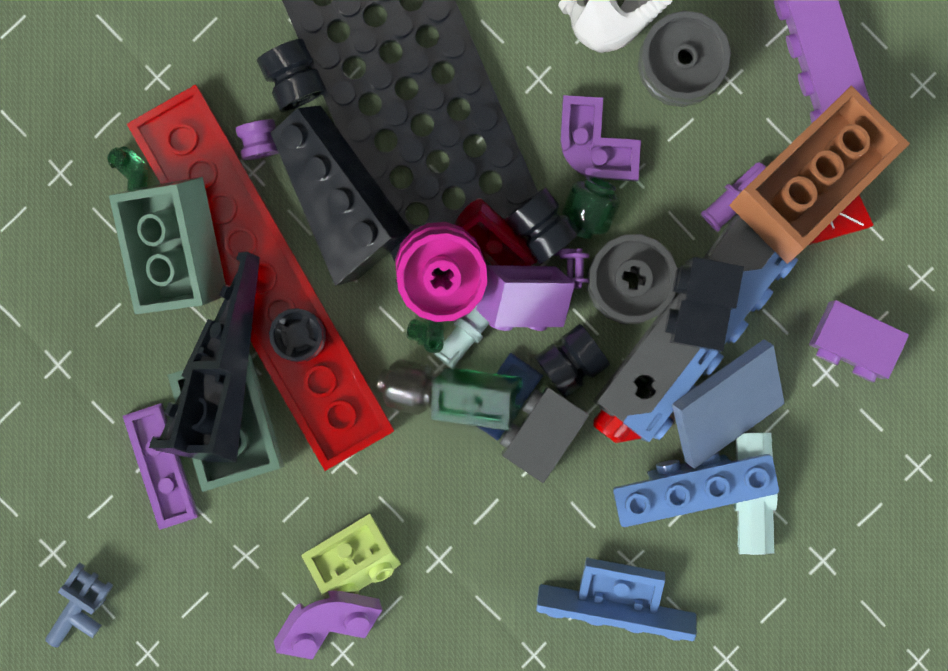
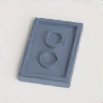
M765 339L672 404L684 459L688 465L695 469L784 405L774 345Z

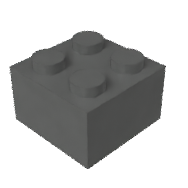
M545 387L542 393L534 390L522 408L527 413V416L518 427L512 423L499 442L505 447L501 453L503 457L542 483L548 478L589 416V414L548 387Z

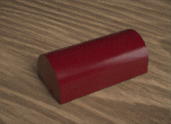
M479 198L471 202L456 219L454 225L462 227L475 238L483 257L492 266H531L537 262L528 250L529 248L526 245L528 240L523 236L518 237L507 221L483 199Z

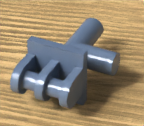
M82 563L75 567L65 584L58 591V593L69 599V602L45 638L46 642L53 647L60 646L72 626L92 639L102 626L83 613L82 610L92 615L104 603L113 584L110 582L104 584L98 580L99 575L94 572L91 575L83 570L85 565Z

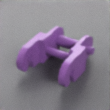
M561 249L553 255L567 259V277L575 283L574 289H581L582 283L589 282L588 278H583L584 258H588L589 254L582 253V249ZM573 259H575V278H573Z

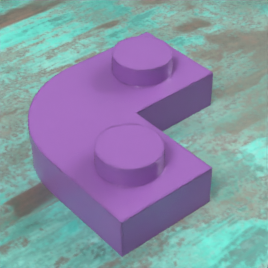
M563 95L560 143L563 155L569 165L578 173L589 178L638 181L641 140L601 138L603 98Z
M328 591L329 598L311 603L305 608L303 604L299 603L292 610L274 640L276 653L313 659L329 631L365 638L382 612L380 600L343 591Z

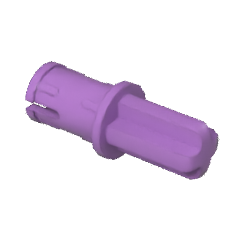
M760 162L754 164L732 186L727 184L725 186L726 191L705 211L701 212L702 217L714 230L718 232L736 214L729 205L766 168L765 165Z

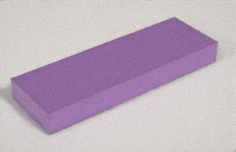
M163 403L123 416L159 530L199 517L180 456L149 448L152 437H160L168 421L166 413H164Z

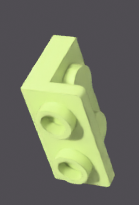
M368 514L301 555L321 594L326 599L329 598L328 591L359 594V590L370 583L381 582L390 577L394 569L401 565L371 514Z

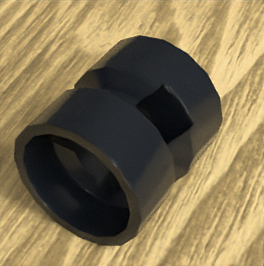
M295 39L283 43L265 52L257 59L265 80L275 83L272 95L280 112H286L303 106L319 98L327 91L318 70L309 68L313 59L303 39Z
M546 187L526 200L505 218L518 237L527 236L529 238L526 245L539 264L556 254L580 233L568 215H558L559 203Z
M299 308L287 309L278 314L272 322L269 331L270 343L274 351L283 359L293 362L310 361L323 350L326 342V329L321 319L313 313Z
M581 324L562 336V344L560 346L551 344L535 356L541 368L564 398L583 385L584 376L593 378L610 366L606 356Z

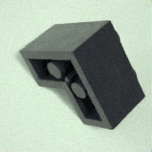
M692 257L685 262V265H681L680 268L677 267L673 282V292L679 293L676 309L669 308L665 325V333L671 334L670 343L716 352L724 350L731 310L737 307L744 266Z

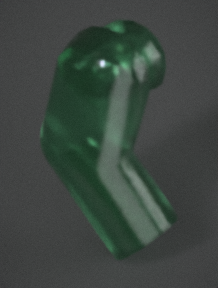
M125 146L111 149L107 157L108 164L111 168H116L128 179L127 190L147 186L149 170L141 157L133 149Z
M418 319L410 320L406 330V337L409 340L417 341L418 345L424 346L426 351L430 353L442 351L445 334L442 322L428 319L424 322Z

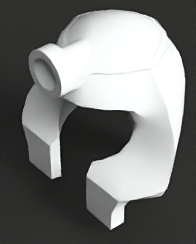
M561 0L558 6L564 14H569L572 29L578 40L586 47L599 53H604L628 45L653 21V18L658 16V13H661L667 5L671 4L672 0H624L621 8L616 0Z

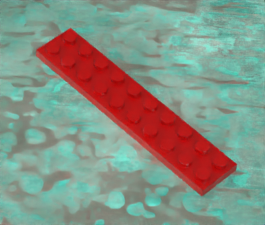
M196 84L127 123L129 130L160 184L203 177L225 285L231 286L238 271L240 262L236 257L239 252H249L260 257L251 343L324 471L394 432V428ZM299 308L309 311L321 319L326 329V342L323 350L317 357L310 361L293 362L283 359L274 351L270 343L269 331L272 322L278 314L287 309Z

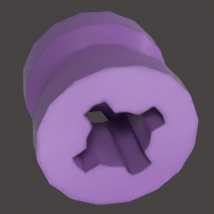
M273 119L254 121L236 127L237 136L242 139L244 146L241 150L243 160L259 159L279 153L271 136V132L276 128Z

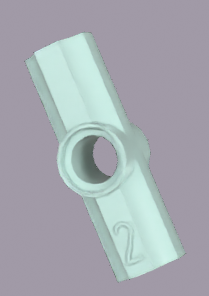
M743 433L736 439V460L770 454L773 458L771 433ZM777 494L734 503V510L737 511L738 553L750 555L774 554L773 511H776Z

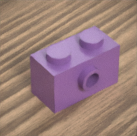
M486 265L487 286L482 300L477 304L476 310L489 322L491 327L502 331H510L513 327H528L537 331H544L547 327H564L575 283L557 267Z
M834 300L828 303L809 345L818 349L817 357L834 365H838L840 360L855 366L852 371L853 374L874 383L877 377L889 379L909 334Z

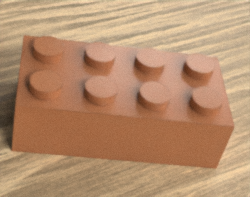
M851 85L771 162L729 206L788 264L910 143Z

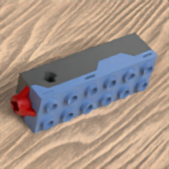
M738 214L735 215L703 257V259L744 266L737 307L731 310L725 343L729 344L730 342L735 343L749 325L744 321L750 311L754 312L756 309L759 311L773 294V291L768 287L774 279L778 281L781 277L785 278L798 261L795 257L787 264ZM677 292L672 303L655 319L592 401L601 409L593 420V426L616 444L638 439L650 442L652 438L660 440L674 422L669 417L673 412L672 404L696 387L694 383L701 374L704 376L706 374L710 375L724 357L716 351L670 343L671 334L665 333V325L669 308L676 309L679 296ZM641 375L648 379L646 388L650 390L644 398H639L635 394L638 387L634 384V381Z

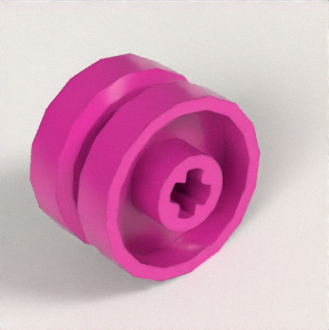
M447 222L427 223L413 230L400 244L395 259L398 291L406 306L419 317L435 322L454 321L469 314L482 300L487 286L486 263L475 238L462 227ZM439 267L443 272H447L443 275H437L434 273V269Z

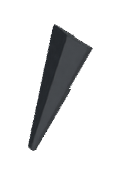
M249 252L238 253L236 259L240 264L231 286L223 285L219 296L224 301L215 320H207L181 375L185 378L183 389L176 403H168L164 413L170 417L161 436L152 437L149 448L208 462L237 463L260 257Z

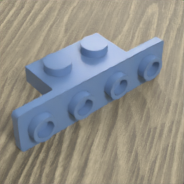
M719 452L695 469L687 463L680 464L679 460L660 462L656 464V470L647 471L649 480L621 485L613 489L619 522L622 527L771 496L779 492L774 462L770 454L731 462L726 455L719 456Z
M586 558L579 591L544 584L539 585L536 611L545 613L553 618L566 617L577 619L596 626L609 625L625 628L633 633L646 632L662 635L671 640L683 639L694 641L697 634L695 613L659 606L665 584V572Z

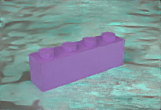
M774 0L777 15L781 21L786 20L790 35L786 36L789 53L793 59L798 57L802 73L798 74L801 91L805 97L810 95L814 111L810 112L811 123L851 85L871 104L839 1Z

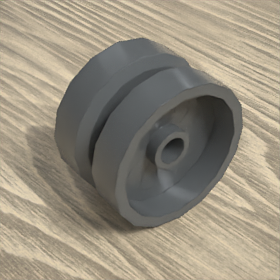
M680 11L666 15L652 26L640 48L637 67L641 82L652 97L666 105L686 107L701 103L719 87L729 70L731 50L727 35L716 21L702 13ZM678 53L682 58L689 56L691 62L689 64L680 63Z
M642 234L623 235L609 241L593 257L587 272V278L589 279L587 291L594 307L606 318L620 324H640L659 316L672 303L676 293L673 292V282L677 266L671 253L659 241ZM633 273L638 277V284L634 288H628L629 283L623 280L626 274Z

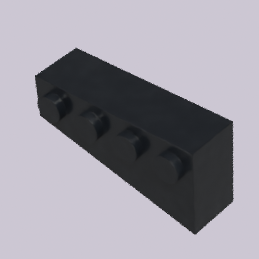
M321 105L297 108L271 132V136L335 286L358 280L412 232Z

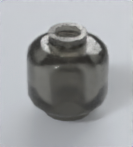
M398 359L392 363L388 370L384 369L381 372L378 381V391L383 393L384 403L391 410L420 415L427 408H433L436 404L440 391V378L435 376L433 368L428 364Z

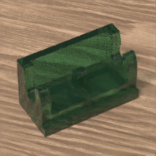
M445 367L432 382L431 420L509 431L511 423L517 417L520 410V405H515V400L522 388V377Z

